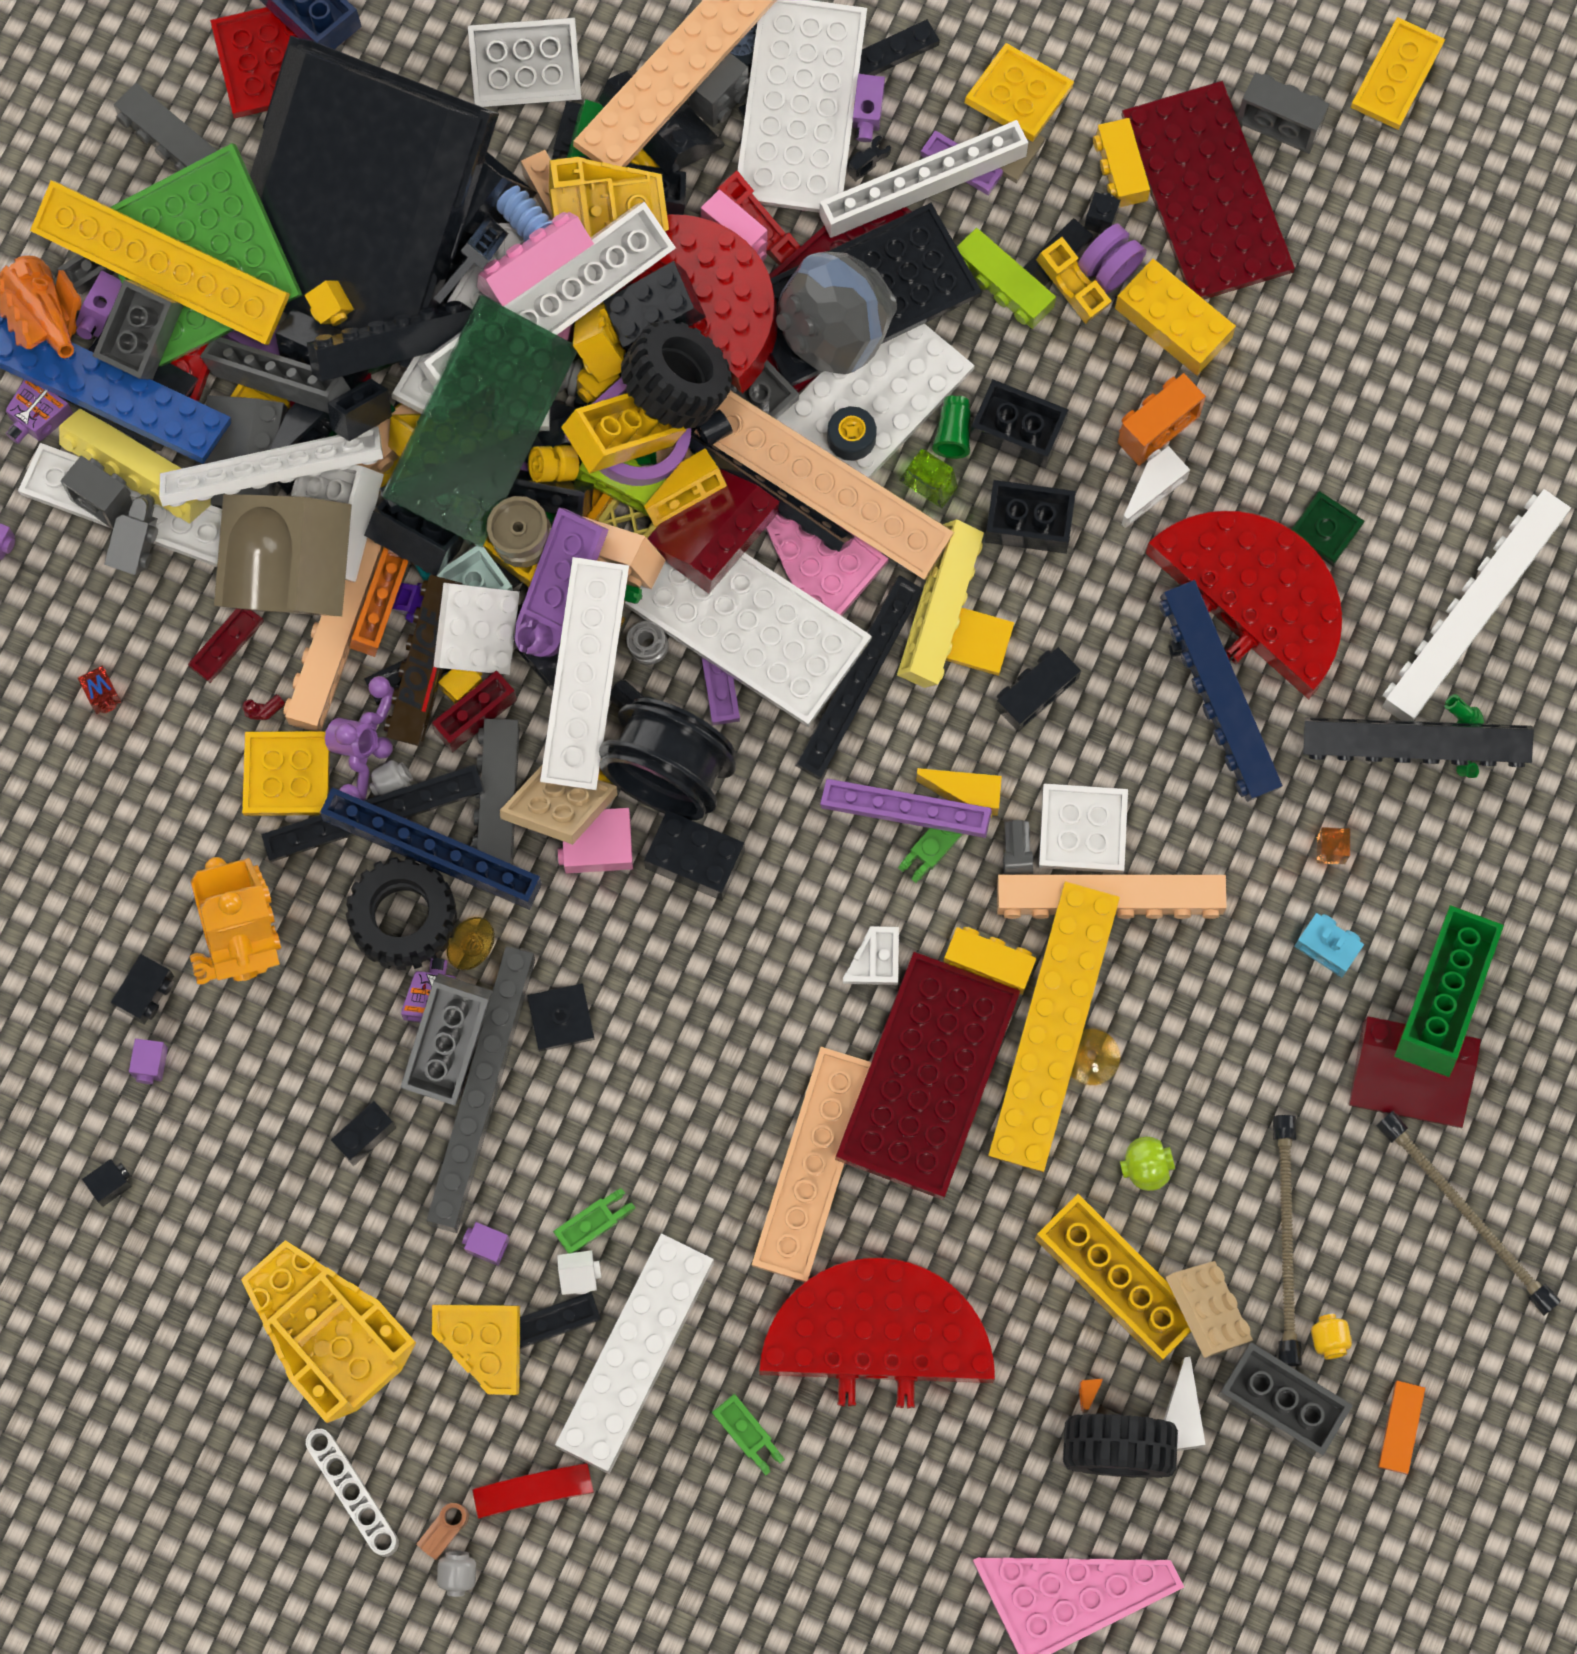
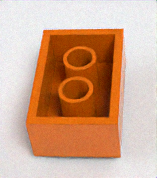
M1185 373L1177 379L1175 377L1170 378L1163 385L1161 392L1157 395L1154 393L1149 395L1143 401V406L1136 412L1131 410L1121 420L1122 426L1119 429L1120 434L1117 443L1138 466L1143 464L1153 452L1161 449L1200 417L1206 396Z

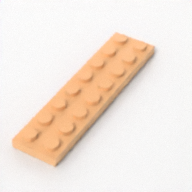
M820 1047L754 1255L753 1267L804 1283L809 1279L845 1164L835 1160L871 1062Z

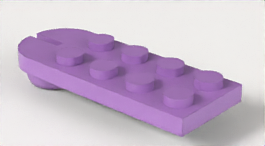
M565 508L558 509L516 622L515 643L519 651L538 657H551L559 653L572 559L575 557L597 561L609 529Z

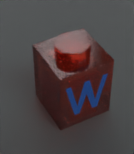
M103 665L78 677L96 714L100 712L108 713L114 710L117 704L122 702Z

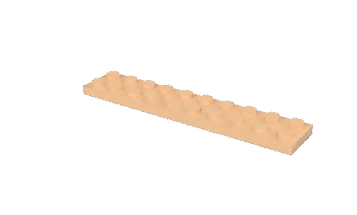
M702 0L576 137L573 146L593 161L626 167L777 0Z
M730 390L727 398L718 409L728 419L733 433L713 444L714 446L922 579H927L955 532Z

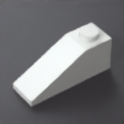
M1169 446L1163 451H1160V449L1156 450L1148 457V463L1124 514L1121 524L1124 528L1128 527L1188 479L1190 469Z
M1185 1357L1181 1361L1164 1417L1165 1421L1174 1423L1178 1429L1177 1451L1205 1446L1191 1357Z

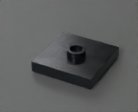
M583 983L527 995L539 1052L595 1040Z

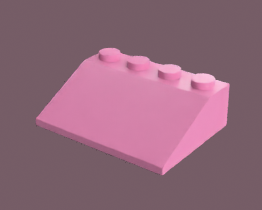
M563 212L552 219V224L545 229L539 228L529 235L530 239L526 242L510 247L506 251L507 255L499 260L495 259L488 262L483 268L484 270L478 274L477 288L479 291L503 307L594 245L578 216L571 212Z

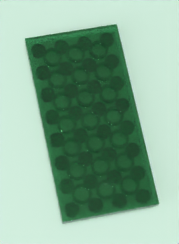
M479 295L381 497L478 547H483L488 537V517L493 508L507 498L577 354L573 343L489 298Z

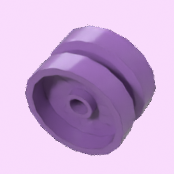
M1118 223L1101 233L1086 249L1078 262L1079 268L1088 277L1096 276L1095 280L1106 294L1114 291L1134 273L1147 252L1138 241L1132 240L1128 242L1129 233Z

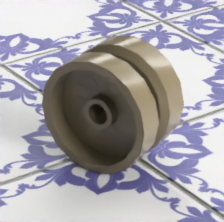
M513 496L502 500L493 508L487 521L488 536L496 553L505 563L514 567H530L539 563L552 528L544 509L537 501L528 497Z

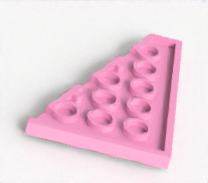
M779 510L777 511V516L765 528L790 583L841 616L889 562V558L855 535H853L854 539L847 548L840 552L831 550L824 545L820 538L803 531L801 525L797 522L783 517Z
M981 1557L973 1560L978 1574L1018 1654H1052L1184 1588L1171 1560Z

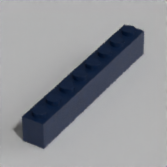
M1193 580L1164 592L1160 596V610L1163 616H1168L1172 625L1170 627L1171 636L1175 643L1179 642L1183 651L1181 653L1182 662L1186 668H1190L1194 678L1191 679L1193 688L1197 694L1201 693L1205 703L1202 705L1203 711L1207 719H1212L1216 728L1213 730L1214 737L1218 745H1223L1227 754L1224 756L1225 763L1228 769L1234 771L1238 781L1235 782L1239 795L1241 797L1245 796L1246 801L1249 802L1278 790L1283 785L1196 581Z
M333 787L320 811L324 822L405 857L414 858L419 863H427L435 870L528 910L531 909L542 886L540 876Z

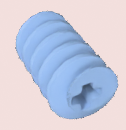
M518 185L505 191L497 201V210L510 222V225L516 229V232L523 237L524 242L530 239L529 235L539 228L545 229L552 224V221H548L549 216L546 213H542V208L535 206L536 201L533 198H529V193L527 191L520 192Z

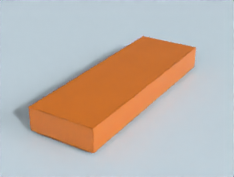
M1401 1381L1395 1382L1378 1468L1405 1475L1408 1474L1425 1387Z

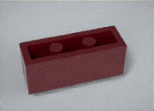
M496 670L433 721L434 732L453 753L478 733L479 728H484V719H495L517 701L515 690Z

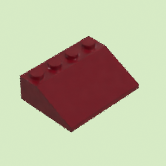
M720 468L719 470L725 480L726 487L660 523L647 538L664 557L665 562L708 594L777 516L780 503L758 485Z
M1367 1016L1362 1023L1349 1106L1387 1114L1394 1111L1397 1116L1463 1128L1477 1068L1481 1039L1465 1036L1451 1075L1447 1077L1394 1057L1406 1024Z

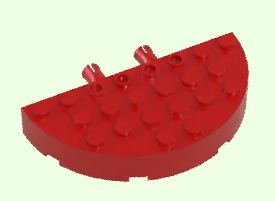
M667 215L669 230L665 231V233L676 248L625 286H630L673 261L685 269L706 318L689 327L700 330L703 336L706 338L708 336L713 340L716 348L719 347L721 349L723 358L727 359L729 363L728 371H731V384L743 394L763 371L764 364L769 354L773 351L777 337L778 325L776 319L778 310L768 271L762 259L750 244L729 228L700 217Z
M1215 511L1183 519L1160 532L1148 543L1145 554L1180 585L1195 580L1208 612L1215 615L1239 637L1225 650L1228 659L1233 656L1232 663L1238 664L1252 649L1308 700L1315 694L1326 678L1339 647L1342 631V610L1337 586L1328 567L1306 540L1286 526L1260 515L1240 511Z
M864 1258L835 1265L821 1271L796 1289L782 1305L770 1325L762 1349L759 1370L760 1375L839 1379L838 1406H845L846 1394H848V1406H856V1380H895L898 1382L896 1408H904V1396H907V1409L915 1408L914 1388L917 1381L994 1383L995 1380L994 1359L988 1335L977 1313L965 1297L939 1275L909 1262L887 1258Z

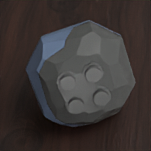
M818 252L807 256L801 262L781 291L778 301L779 315L776 321L778 327L782 330L788 346L808 364L821 371L849 374L865 366L875 356L896 313L897 303L891 290L875 268H869L863 261L848 253Z

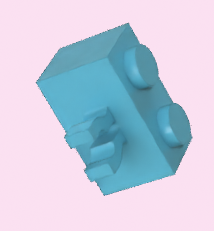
M1316 913L1294 947L1342 978L1364 944L1360 942V937L1350 930L1344 931L1337 927L1336 921L1325 914L1321 916Z

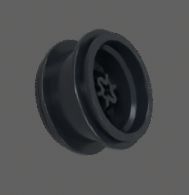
M638 698L631 704L623 706L618 713V719L624 728L619 740L605 741L599 748V755L601 757L600 769L603 774L624 793L665 814L668 810L690 820H700L705 814L713 812L718 804L717 798L711 790L716 779L728 778L736 771L735 749L730 741L716 728L698 716L664 701Z

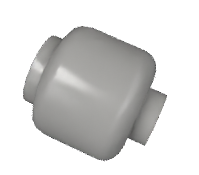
M390 760L372 771V783L369 786L374 796L377 797L411 786L410 782L413 781V777L403 762L398 763L395 760Z
M448 1551L444 1557L438 1560L437 1584L439 1588L447 1590L448 1596L460 1597L465 1595V1591L475 1586L476 1561L469 1557L468 1552Z

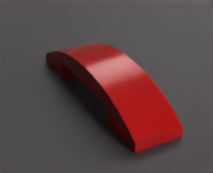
M737 170L716 188L717 191L720 189L768 230L766 254L778 265H781L801 247L789 232L785 233L752 194L754 190Z
M588 1463L525 1475L472 1489L478 1519L559 1499H569L594 1493Z

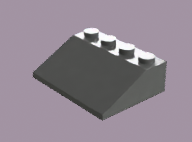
M207 395L206 406L231 417V424L204 464L270 450L289 408L284 403L276 401ZM196 461L195 466L202 465V463ZM276 482L269 483L267 486L259 489L252 487L241 489L236 494L274 496ZM223 494L214 495L211 498V505L222 508Z

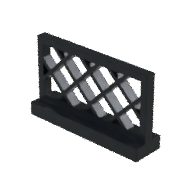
M487 216L461 249V252L466 257L453 271L434 299L441 303L474 263L483 269L509 233Z

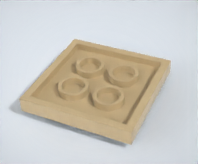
M541 765L500 809V818L573 845L618 795L617 786L598 780L596 790L540 782Z
M1215 1261L1174 1272L1165 1277L1204 1358L1253 1341L1250 1335V1327L1242 1318L1237 1308V1300L1230 1293L1224 1281V1273Z

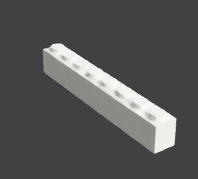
M1015 120L820 201V218L830 238L1022 159L1026 157L1028 141L1018 121Z

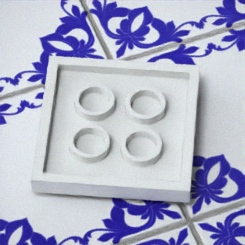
M443 583L433 667L494 673L497 670L500 674L510 675L520 592Z
M1044 784L1039 868L1123 874L1128 789Z

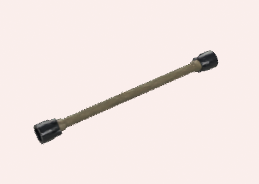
M1394 1111L1376 1125L1391 1143L1395 1141L1399 1146H1404L1406 1152H1409L1408 1154L1412 1158L1414 1157L1413 1160L1421 1166V1169H1424L1423 1171L1426 1172L1429 1178L1431 1177V1180H1434L1433 1182L1436 1183V1186H1439L1438 1188L1441 1189L1443 1194H1446V1197H1449L1448 1199L1451 1200V1203L1454 1206L1456 1205L1458 1211L1464 1214L1463 1216L1466 1217L1469 1223L1471 1222L1473 1228L1479 1231L1478 1233L1481 1234V1237L1486 1240L1488 1245L1494 1248L1493 1250L1496 1251V1254H1499L1498 1256L1501 1257L1503 1262L1509 1265L1508 1267L1511 1268V1271H1514L1513 1273L1517 1277L1519 1276L1518 1279L1524 1285H1527L1526 1288L1528 1289L1526 1290L1531 1294L1529 1299L1543 1316L1561 1302L1546 1283L1542 1286L1538 1280H1533V1277H1530L1531 1275L1528 1274V1271H1525L1526 1269L1522 1265L1520 1266L1521 1263L1515 1257H1512L1513 1254H1510L1511 1252L1505 1248V1245L1502 1242L1500 1243V1240H1497L1498 1237H1495L1487 1225L1485 1226V1223H1482L1483 1220H1480L1472 1208L1470 1209V1206H1467L1468 1203H1465L1457 1191L1455 1192V1189H1452L1453 1186H1450L1442 1174L1440 1175V1172H1437L1438 1169H1435V1166L1432 1163L1430 1164V1161H1427L1428 1158H1425L1426 1156L1423 1155V1152H1420L1421 1150L1415 1144H1412L1413 1141H1410V1136L1406 1132L1408 1127Z
M1276 1115L1273 1116V1140L1278 1141L1279 1156L1281 1157L1279 1159L1281 1164L1280 1186H1282L1280 1187V1197H1282L1280 1199L1282 1201L1281 1234H1283L1281 1235V1241H1283L1282 1267H1284L1282 1268V1271H1284L1282 1272V1278H1284L1282 1281L1284 1282L1283 1308H1285L1283 1309L1285 1331L1282 1334V1341H1278V1359L1289 1366H1301L1302 1347L1301 1342L1297 1341V1334L1294 1331L1295 1309L1293 1308H1295V1305L1293 1304H1295V1298L1293 1297L1295 1295L1293 1294L1294 1268H1292L1294 1267V1258L1292 1257L1293 1231H1291L1293 1230V1220H1291L1293 1217L1291 1213L1292 1187H1290L1292 1186V1177L1290 1176L1291 1154H1289L1291 1153L1292 1141L1296 1140V1116Z

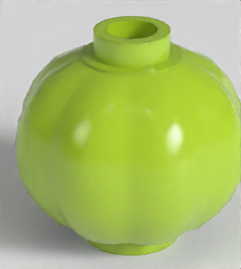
M1148 1136L1140 1137L1130 1143L1126 1150L1125 1160L1120 1161L1123 1177H1129L1137 1188L1145 1191H1154L1165 1186L1170 1180L1169 1171L1175 1170L1170 1147L1163 1148L1160 1140Z

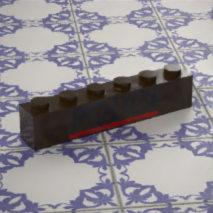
M429 575V579L424 580L421 587L420 596L424 598L421 607H417L414 613L413 623L416 624L414 635L410 634L407 639L406 650L409 651L407 661H402L398 675L402 678L399 689L395 688L391 704L395 705L392 716H387L384 731L387 732L386 738L423 747L439 688L438 682L441 680L444 669L433 667L443 583L465 585L434 575Z

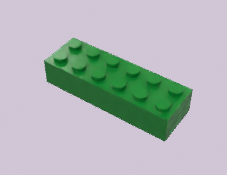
M1449 906L1394 1057L1450 1077L1504 927L1503 924L1457 907Z

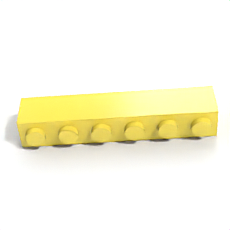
M78 409L59 425V445L65 450L79 457L83 456L87 460L95 459L105 468L103 471L110 476L113 473L117 474L127 483L126 485L131 490L141 495L150 494L155 500L154 503L162 507L160 500V473L182 468L82 409ZM211 498L204 501L190 500L180 506L172 507L167 505L163 506V508L171 512L175 517L181 518L190 524L211 505Z
M957 519L943 524L955 533L926 579L897 676L923 688L938 685L944 676V663L946 657L951 652V640L960 623L959 614L961 607L965 604L968 596L966 592L967 587L975 574L974 564L983 547L981 541L984 532Z

